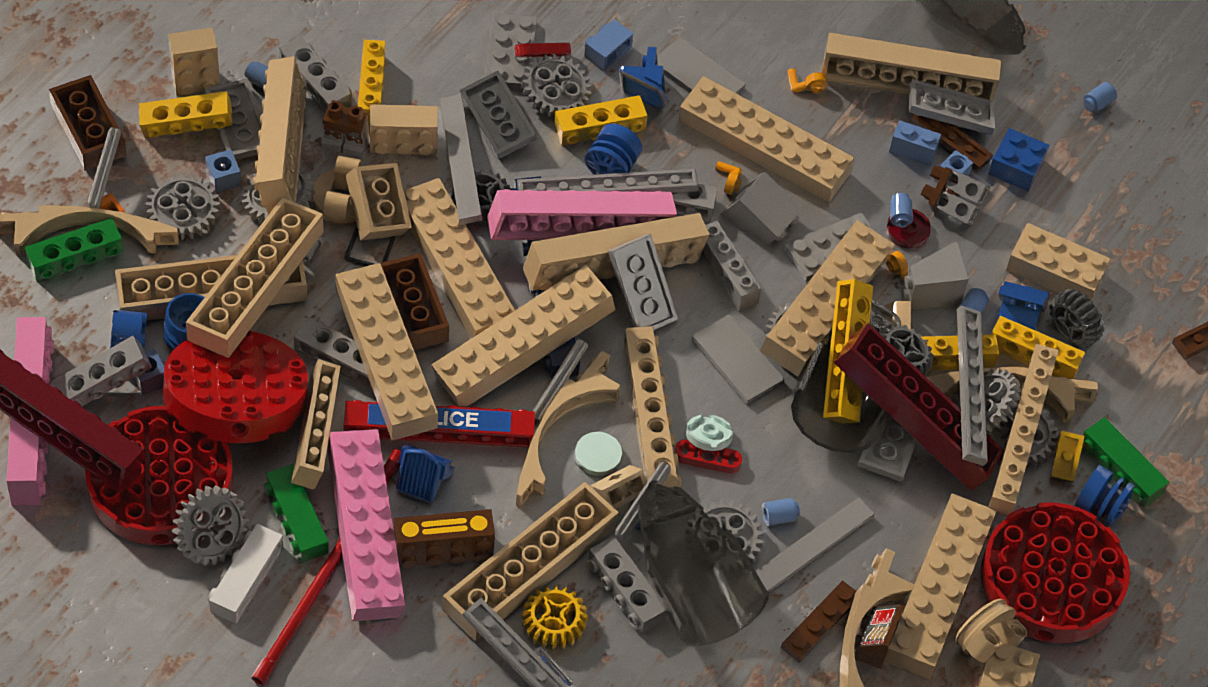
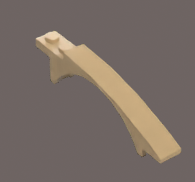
M39 205V213H0V234H14V246L17 257L25 256L26 246L35 244L60 229L76 225L95 224L113 218L117 229L134 237L149 253H156V245H179L177 228L118 211L82 206Z
M601 351L597 357H593L588 363L587 370L584 374L580 373L575 382L568 378L547 408L531 441L520 475L516 496V506L518 508L523 505L532 492L540 496L545 492L543 484L546 482V478L539 463L538 449L548 428L559 417L572 409L597 402H616L619 398L620 384L603 375L608 369L609 354Z
M997 367L1001 371L1006 369L1009 373L1011 372L1020 383L1019 387L1023 388L1028 368ZM984 368V373L987 375L990 369L995 372L997 368ZM959 371L927 377L948 398L960 391ZM1051 376L1045 402L1058 414L1063 422L1070 423L1075 411V400L1093 402L1098 390V382Z
M888 548L881 555L877 554L871 565L874 568L873 573L869 574L865 584L855 593L844 633L840 662V687H864L858 674L854 655L855 636L864 615L873 607L891 601L904 600L907 594L913 590L914 584L888 572L895 552Z

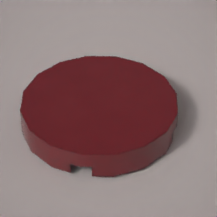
M913 209V222L906 227H897L891 223L889 217L886 232L894 244L902 248L913 249L927 242L931 233V224L922 212Z

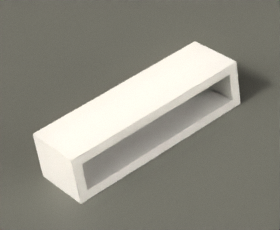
M256 524L252 531L249 530L247 532L241 550H236L231 566L223 571L220 577V584L217 588H213L208 596L211 613L237 624L283 548L282 534L259 524Z

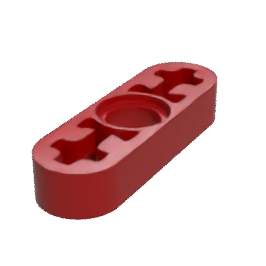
M524 43L514 46L516 58L544 57L545 54L548 57H552L553 54L556 57H562V55L568 56L572 54L570 43Z
M680 440L675 445L674 454L677 453L678 462L728 474L737 473L741 469L742 455L736 450L728 448L717 451L703 450L694 446L689 440ZM683 449H688L687 455L682 454ZM695 451H698L697 457H694ZM708 452L713 454L715 458L711 461H706L702 458V454ZM719 456H722L721 463L718 462ZM729 459H734L733 465L728 464Z

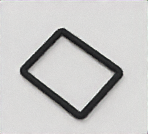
M356 225L344 258L347 261L365 266L373 265L375 263L349 257L358 234ZM396 236L391 237L381 263L387 262Z

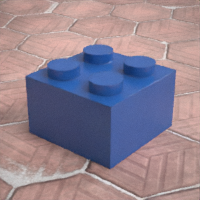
M1009 128L992 159L988 175L1029 192L1045 161L1049 144Z

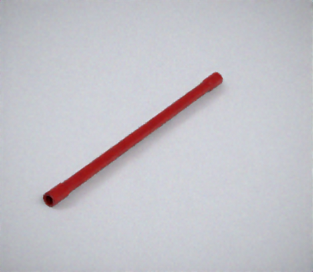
M398 449L392 451L384 464L386 484L389 483L401 465L399 464L401 451ZM340 539L270 651L252 675L251 679L256 684L265 685L280 656L343 557Z

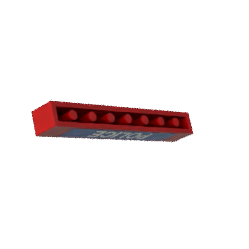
M345 400L343 431L378 429L379 439L392 440L378 402ZM455 405L436 406L438 412L437 429L396 440L529 448L534 437L535 411L525 409L505 410L503 408L485 409L476 406L471 408L457 407Z

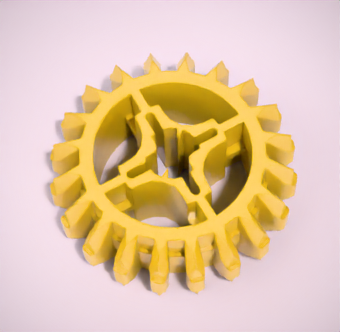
M546 585L544 592L537 589L535 596L530 595L528 602H525L523 606L522 626L524 629H527V636H534L533 641L535 644L542 641L543 648L547 644H551L554 650L556 645L560 644L562 649H564L566 642L573 646L575 639L580 640L582 632L586 631V622H588L587 607L583 605L582 597L576 598L575 591L570 594L567 593V587L563 588L562 591L558 590L557 585L554 586L553 590H550ZM542 608L543 615L537 621L535 615ZM572 614L574 621L568 626L566 621L568 616Z

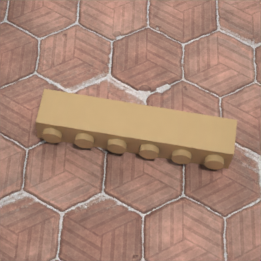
M318 359L309 377L306 406L303 412L291 481L293 484L313 490L324 471L341 367Z

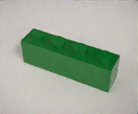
M1105 417L1084 431L1083 449L1091 454L1098 461L1099 465L1112 471L1116 482L1120 478L1125 479L1122 485L1124 488L1128 483L1135 485L1132 492V499L1145 508L1165 493L1169 481Z
M290 464L267 472L266 483L263 486L267 497L272 496L274 501L272 507L275 515L280 516L283 521L281 522V527L284 535H289L291 539L290 548L293 555H298L301 563L329 554V543L304 487L291 483L294 465Z

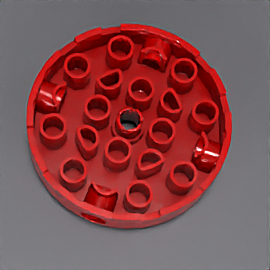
M249 330L229 358L186 340L171 352L165 363L163 400L168 413L174 415L179 420V425L192 433L198 431L206 434L207 439L227 443H250L269 439V435L276 432L282 434L294 426L295 420L302 416L305 410L308 388V372L305 363L291 347L271 336Z
M165 406L140 408L128 412L127 416L108 424L110 427L117 428L129 440L136 441L144 449L140 475L122 494L85 469L89 500L101 522L112 532L124 539L146 545H169L176 543L174 539L178 535L172 532L174 528L178 527L173 520L180 518L176 510L183 511L184 507L181 502L188 503L190 501L188 498L189 494L196 497V489L204 492L205 486L214 488L216 485L222 489L226 488L231 492L233 490L232 457L227 442L207 439L206 434L198 431L195 433L188 431L179 425V420L174 415H170ZM223 508L220 510L219 515L222 514ZM201 512L198 514L197 520L200 518Z
M1054 502L1037 503L1036 506L1028 508L1022 507L1007 515V518L996 526L990 536L981 563V581L985 596L989 603L996 599L1007 600V604L1016 611L1013 619H1017L1025 627L1027 636L1049 643H1073L1088 639L1101 632L1112 622L1125 598L1130 582V566L1127 554H1124L1120 545L1121 541L1109 526L1106 528L1096 520L1097 517L1086 510Z

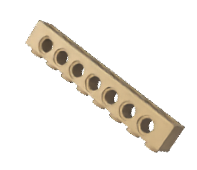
M653 326L625 328L624 347L644 475L648 482L661 462L670 465L671 472L656 493V496L661 499L676 498L678 488L682 487L681 474L676 473L678 455L677 453L673 454L675 437L674 433H670L669 427H672L671 414L666 411L669 402L668 394L663 393L665 376L660 374L662 357L661 354H657L656 350L659 349L658 335H654Z
M1040 344L1035 345L1021 391V399L1018 402L989 503V508L997 510L996 514L1007 517L1014 510L1059 350Z

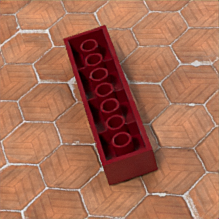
M869 323L852 335L834 362L840 370L850 377L970 491L986 481L993 472L1004 450L987 435L988 462L982 466L963 460L961 409Z
M0 349V411L122 494L140 475L144 449L136 441L129 440L123 436L117 428L110 427L104 423L98 415L91 414L82 408L79 402L63 395L57 387H52L44 382L38 374L31 373L25 369L19 361L12 360L6 356Z

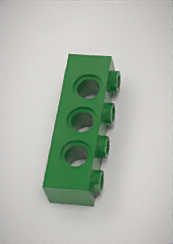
M113 218L25 247L26 259L36 281L48 279L53 275L71 271L76 267L92 264L97 260L113 257L118 253L124 252L122 237Z

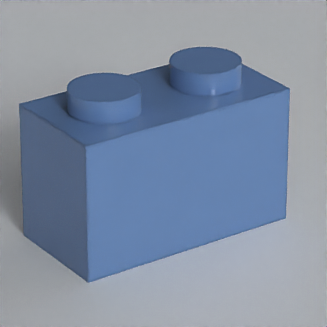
M613 19L609 24L603 25L595 36L587 39L584 45V57L604 71L632 47L634 33Z
M899 120L889 152L931 166L941 134Z

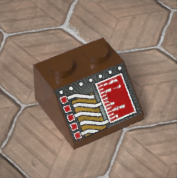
M898 604L873 607L869 616L864 615L860 626L861 629H864L861 636L857 634L855 638L856 660L879 669L882 668L904 606Z

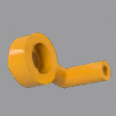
M791 68L787 71L791 90L794 93L804 90L820 93L828 85L824 73H812L805 78L804 82L799 83L796 69Z
M718 161L715 169L729 174L724 193L733 196L734 192L738 193L742 180L739 178L742 170Z
M895 251L889 255L886 266L890 272L900 275L905 283V276H908V264L904 255L899 251Z

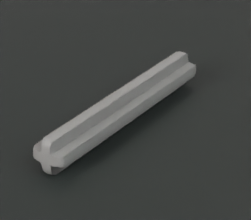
M112 127L108 131L87 202L89 208H100L121 136V130Z
M581 339L576 341L532 411H535L536 421L542 420L547 408L588 348V344Z
M664 462L658 465L616 528L615 535L617 537H620L622 540L627 539L670 474V465Z

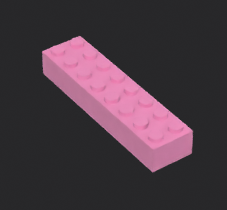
M505 189L497 190L487 220L491 240H546L676 217L677 212L672 192L521 191Z
M17 317L14 360L19 361L25 369L31 373L38 374L44 382L52 386L51 379H49L50 373H53L51 354L54 353L51 326H47L46 317ZM12 418L10 419L7 486L11 506L41 505V496H46L44 475H47L45 454H48V443Z
M378 429L330 432L327 451L352 621L401 618L405 608V600Z

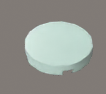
M698 415L691 418L687 423L686 437L689 442L698 448L717 451L730 445L733 432L731 425L721 417L716 415H709V417Z
M591 432L584 435L577 442L575 448V460L578 466L580 465L587 474L594 476L610 474L615 468L619 467L622 459L621 445L616 438L604 432Z

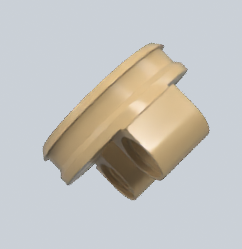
M338 156L335 168L324 172L316 179L315 187H313L315 194L312 195L314 199L312 203L315 211L323 214V219L336 224L356 222L351 204V196L333 192V189L349 191L346 175L355 167H360L361 160Z
M996 599L979 609L962 625L956 634V644L962 647V651L966 655L971 654L976 660L984 663L988 661L1002 643L1017 647L1027 636V630L1017 619H1013L1016 611L1007 604V600Z

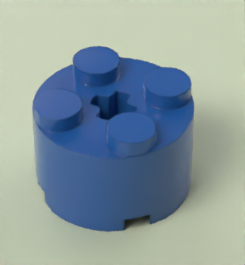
M113 310L110 348L131 336H134L144 348L147 313Z

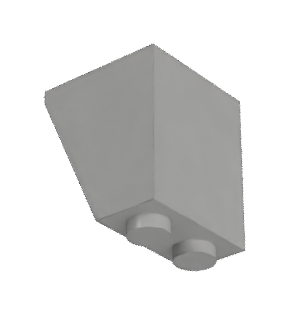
M764 171L745 185L720 215L764 243L770 244L774 240L780 241L786 235L785 229L787 226H793L798 221L799 217L797 215L803 208Z
M954 242L910 266L908 276H905V287L901 290L902 301H911V310L960 305L968 283V276L958 242Z

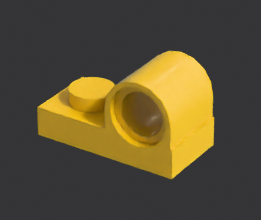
M1061 430L1055 447V458L1050 477L1074 482L1084 441L1083 435Z

